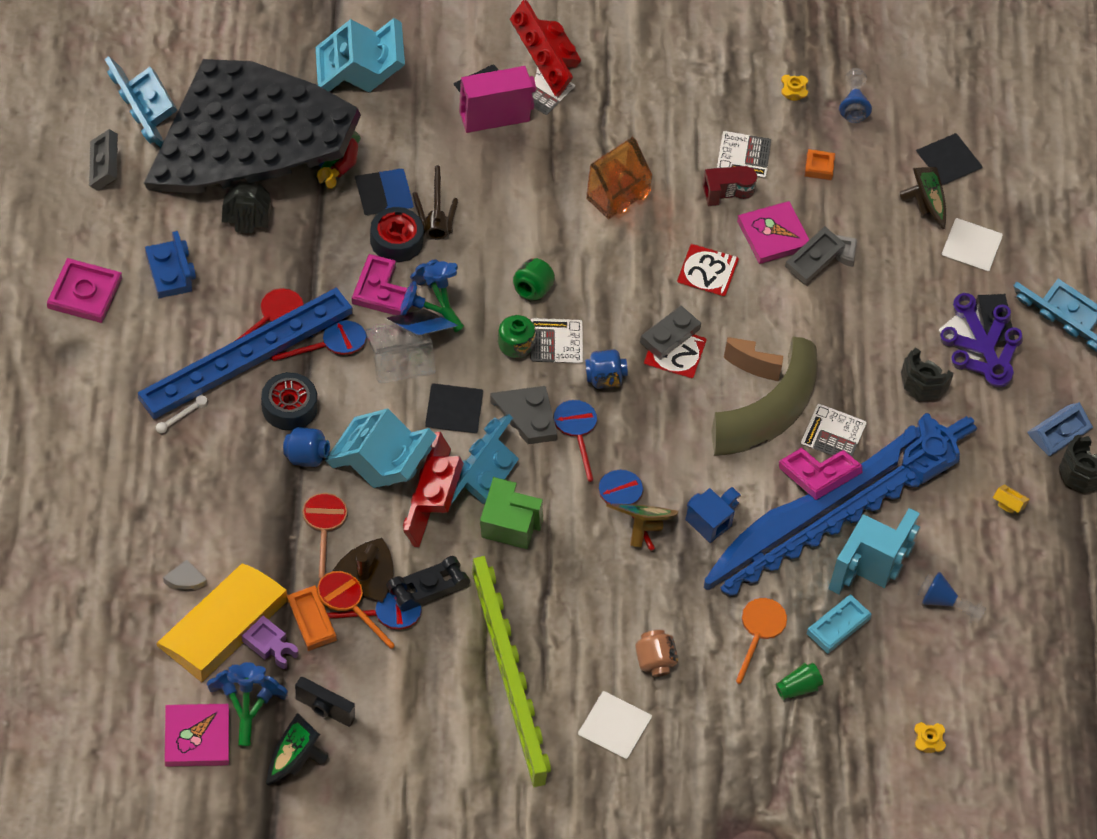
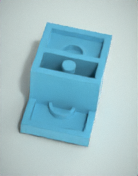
M393 18L375 32L352 19L347 21L316 46L318 86L331 91L345 80L367 92H371L378 85L382 84L405 65L402 22Z
M387 408L354 417L325 461L332 468L351 465L373 488L385 485L390 486L398 482H407L414 477L417 472L416 467L421 459L430 453L432 449L431 444L437 435L430 428L411 432Z
M908 508L896 530L863 514L836 560L829 590L840 594L844 585L850 587L856 574L883 588L886 587L890 578L896 580L903 566L901 563L904 557H909L916 543L914 540L920 530V526L916 525L920 513Z

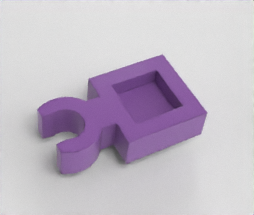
M264 616L242 635V642L264 660L272 654L275 657V663L282 669L287 667V660L282 657L283 654L288 653L294 658L298 657V649L294 644L283 643L286 640V633Z

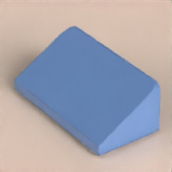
M1079 402L1064 407L1027 433L1048 456H1051L1068 445L1074 436L1083 435L1092 429L1093 426Z

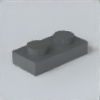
M110 129L90 141L89 186L97 191L117 179L118 134Z
M824 226L786 261L785 267L806 285L845 249V243Z
M680 306L642 334L640 343L661 360L698 332L701 328V322L683 306Z

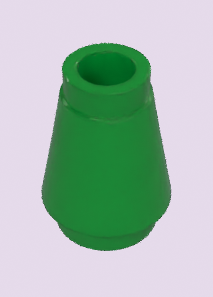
M812 662L808 665L803 663L780 680V682L776 683L775 686L781 699L785 700L816 692L818 687L824 685L817 666Z

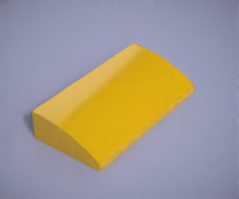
M242 563L156 643L157 647L200 682H203L243 644L242 635L262 616L269 619L287 602V590L264 573Z

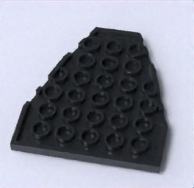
M203 59L144 184L149 191L202 193L206 192L205 186L220 183L222 188L231 187L233 181L246 178L248 183L292 174V167L305 163L311 168L325 161H334L343 158L361 114L356 106L314 83L256 62Z

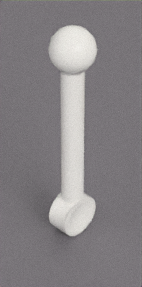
M203 395L197 396L195 403L166 422H159L156 425L157 432L165 433L169 426L196 408L206 407L207 398Z

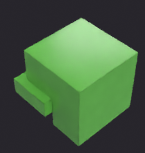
M493 477L480 519L481 537L528 549L533 530L540 531L542 527L543 499L516 493L517 483Z

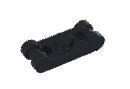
M449 556L437 565L405 577H394L387 582L386 587L391 595L396 596V604L399 609L407 611L466 588L470 584V578L466 572L460 570L461 564L457 557ZM450 575L451 579L446 581L443 579V577Z

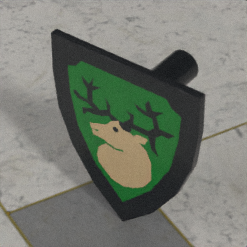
M298 713L287 727L276 747L268 769L267 785L279 781L288 773L297 776L308 758L321 765L328 758L326 752L314 746V743L321 734Z

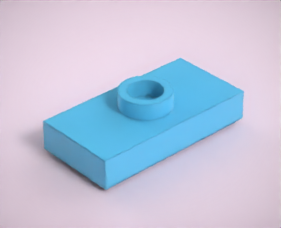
M850 594L807 629L806 634L829 654L871 619L872 614Z

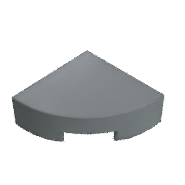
M836 235L845 243V249L835 258L842 264L852 267L857 239Z
M188 560L163 577L164 583L176 590L178 588L198 590L207 585V579Z

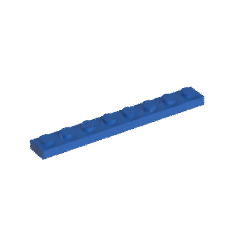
M336 287L139 391L138 399L154 420L351 315L352 306Z

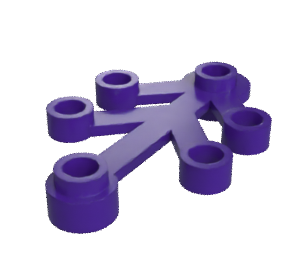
M969 293L959 294L953 302L954 311L957 316L966 319L975 339L959 335L953 327H946L940 333L941 341L945 346H957L982 354L987 363L969 358L968 353L964 350H957L952 354L953 366L959 370L968 369L983 374L990 385L998 388L1004 387L1013 379L1014 372L1010 362L1016 348L1023 342L1022 332L1015 327L1009 328L1005 332L1006 345L998 359L994 349L1005 324L1011 320L1010 308L1007 305L995 307L993 311L994 321L987 335L976 314L977 304L975 297ZM962 301H969L967 305H961L960 303ZM1000 312L1007 313L1005 317L997 316ZM947 334L954 335L952 339L944 338ZM1011 335L1019 336L1016 340L1009 339ZM959 357H964L965 361L959 363L956 362V359ZM999 369L1004 371L1000 375L994 374V371Z

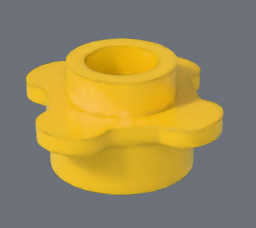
M784 75L781 82L784 84L781 93L783 96L792 101L807 97L808 90L806 85L808 84V79L805 76Z
M919 722L915 725L914 731L917 733L916 749L925 753L942 752L945 749L946 744L943 741L945 728L942 724L926 725L923 722ZM931 735L933 739H929L927 736Z

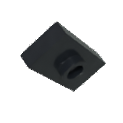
M1006 294L977 296L976 303L980 322L987 335L994 321L993 311L998 305L1008 306ZM1000 312L997 316L1005 317L1007 313ZM1011 320L1005 324L996 347H1005V332L1009 328H1013ZM1011 335L1009 339L1015 340V336Z
M305 677L299 678L295 684L296 700L311 707L316 714L322 717L328 716L348 727L351 726L355 720V703Z

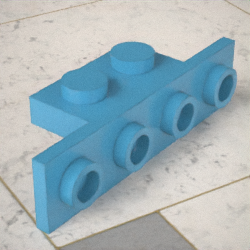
M108 56L105 58L110 68L107 73L116 85H120L121 89L118 92L122 99L132 106L130 110L132 117L138 124L141 123L144 128L141 132L150 144L155 142L161 148L164 140L156 126L177 111L175 104L158 75L151 67H148L129 81L122 67Z
M1059 278L1044 298H1041L1019 282L1014 284L1015 292L1018 294L1016 298L1029 307L1031 304L1041 309L1039 313L1051 322H1054L1056 319L1064 325L1063 329L1075 338L1080 335L1088 341L1086 343L1087 346L1097 352V334L1092 332L1097 324V304Z
M510 414L500 419L493 418L484 428L486 432L484 437L478 439L470 447L469 452L471 455L467 460H463L464 464L451 504L463 487L482 504H485L493 477L505 480L519 460L499 440V437L513 419Z

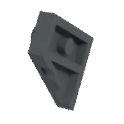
M546 386L490 393L491 404L493 406L497 405L505 416L510 414L513 417L509 424L519 431V435L527 444L557 441V431Z

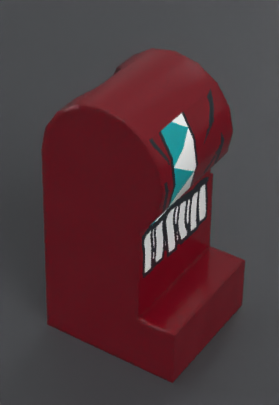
M748 166L705 169L702 185L707 205H719L720 199L750 198L755 192L757 182L756 171Z

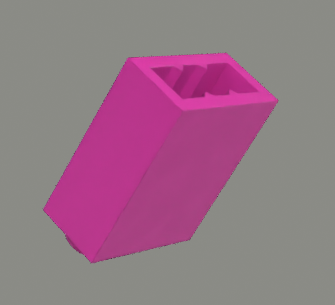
M526 66L461 77L459 114L466 133L530 122L531 110H534L532 93L536 92L534 77L529 76Z

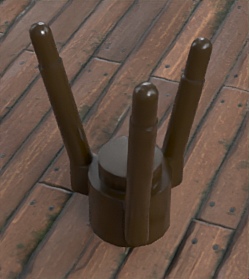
M436 165L434 176V210L430 211L426 218L418 193L413 192L412 196L418 216L424 225V233L430 239L440 240L452 233V222L458 199H453L448 217H446L445 213L440 211L441 176L440 166Z

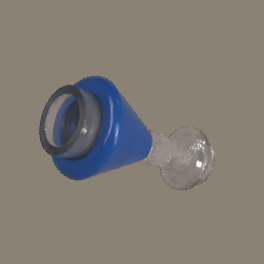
M853 68L845 76V81L851 86L850 93L840 104L839 111L848 122L861 123L870 116L872 106L861 92V86L867 82V75L862 69Z
M938 572L936 576L928 573L918 592V595L924 597L922 600L924 605L953 606L970 616V623L972 621L979 623L986 610V607L982 605V601L975 605L958 596L941 572Z

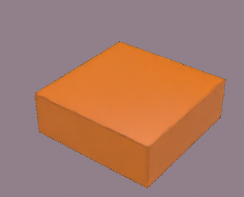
M808 149L804 176L832 180L835 153Z

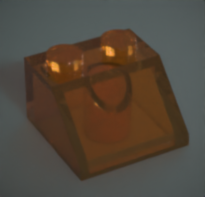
M631 137L590 164L586 199L608 220L616 214L625 212L637 200L646 198L651 191L652 173L636 139Z

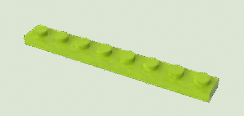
M485 556L473 558L472 576L533 788L546 784L547 773L551 772L548 755L542 754L540 745L543 744L540 727H534L532 717H535L533 702L531 699H526L524 690H527L524 672H518L516 663H519V655L516 645H511L509 637H511L509 620L502 617L501 611L504 610L501 593H495L493 586L496 584L493 566L488 567Z

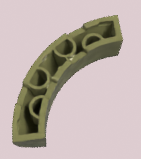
M792 337L786 374L779 384L766 396L739 409L715 412L711 430L714 456L745 452L750 450L751 446L766 440L770 442L786 431L799 418L809 402L817 378V348L812 341L802 337Z

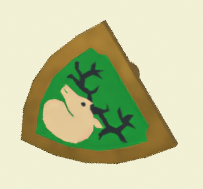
M606 504V507L634 517L630 545L634 547H642L644 531H662L664 527L662 520L674 519L678 516V511L635 504Z

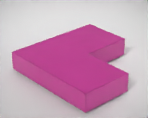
M368 254L354 290L351 304L392 315H400V307L407 288L390 284L396 267V261Z
M800 448L779 461V469L815 500L863 473L862 465L844 450L820 463L807 451Z

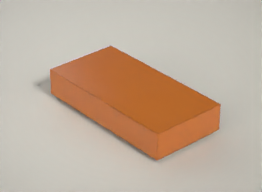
M315 585L287 595L288 603L308 651L337 641L335 631L325 607L318 597Z

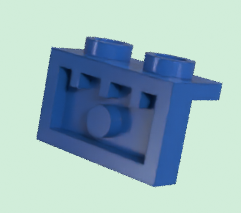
M178 231L172 232L173 241L145 247V254L158 299L192 292L191 280L196 279L194 265L192 262L187 263L186 257H189L186 240L181 241Z

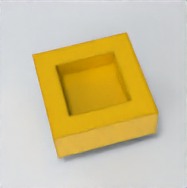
M1005 484L998 487L993 496L995 500L999 501L998 506L1009 513H1014V511L1017 513L1021 512L1030 500Z

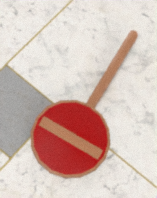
M318 493L311 496L304 503L302 510L303 518L308 526L321 531L319 579L325 575L327 531L339 528L346 521L348 513L344 501L335 494Z

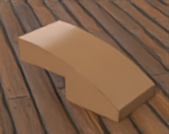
M727 337L724 358L727 361L753 375L779 381L783 356L755 351V341Z

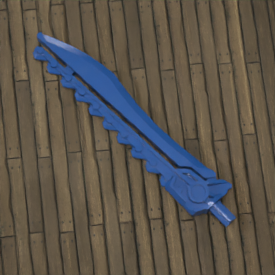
M925 413L918 421V427L909 426L902 435L861 464L863 473L817 500L808 494L768 511L741 533L725 550L705 578L704 589L710 590L725 580V583L720 587L721 591L728 594V596L737 595L743 581L749 582V584L758 582L762 570H779L782 558H799L804 545H810V547L819 546L824 533L827 532L831 535L839 534L842 524L846 520L851 523L859 522L863 510H880L883 498L897 499L900 497L902 488L905 485L910 486V488L919 487L920 484L927 482L959 463L960 452L957 442L977 430L973 418L966 416L946 428L935 419H932L929 413ZM904 452L902 464L896 468L899 455ZM881 478L880 480H878L877 482H875V483L872 484L871 486L867 487L868 485H870L871 483H873V482L876 481L877 479ZM846 501L845 503H843L842 505H840V506L837 507L836 509L832 510L833 508H835L836 506H838V505L841 504L842 502ZM811 524L810 526H808L807 528H805L804 530H802V531L799 532L798 534L794 535L795 533H797L798 531H800L801 529H803V528L806 527L807 525ZM776 547L775 549H773L772 551H770L769 553H767L766 555H764L766 552H768V551L771 550L772 548ZM741 570L740 572H738L737 574H735V575L732 576L731 578L727 579L728 577H730L731 575H733V574L736 573L737 571Z

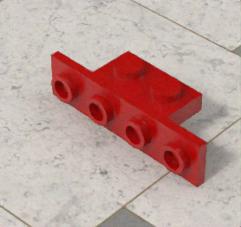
M523 0L510 17V21L555 96L559 97L573 79L567 67L576 68L582 60L576 52L575 46L564 32L563 26L557 21L539 20L528 1Z
M435 432L437 437L431 444L432 449L427 455L424 468L420 471L419 483L416 492L412 495L409 514L403 523V531L414 547H420L430 513H448L464 464L460 456H449L451 448L441 432Z

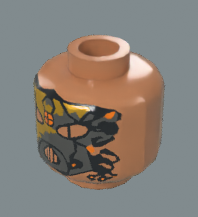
M653 630L641 634V639L635 644L640 669L644 672H652V677L670 674V668L678 663L673 636L665 634L664 630Z

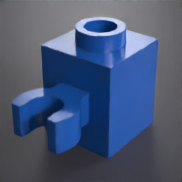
M733 487L729 488L721 498L711 488L703 494L697 493L687 504L688 509L685 520L711 543L732 527L735 513L733 509L739 505L737 499L741 494Z

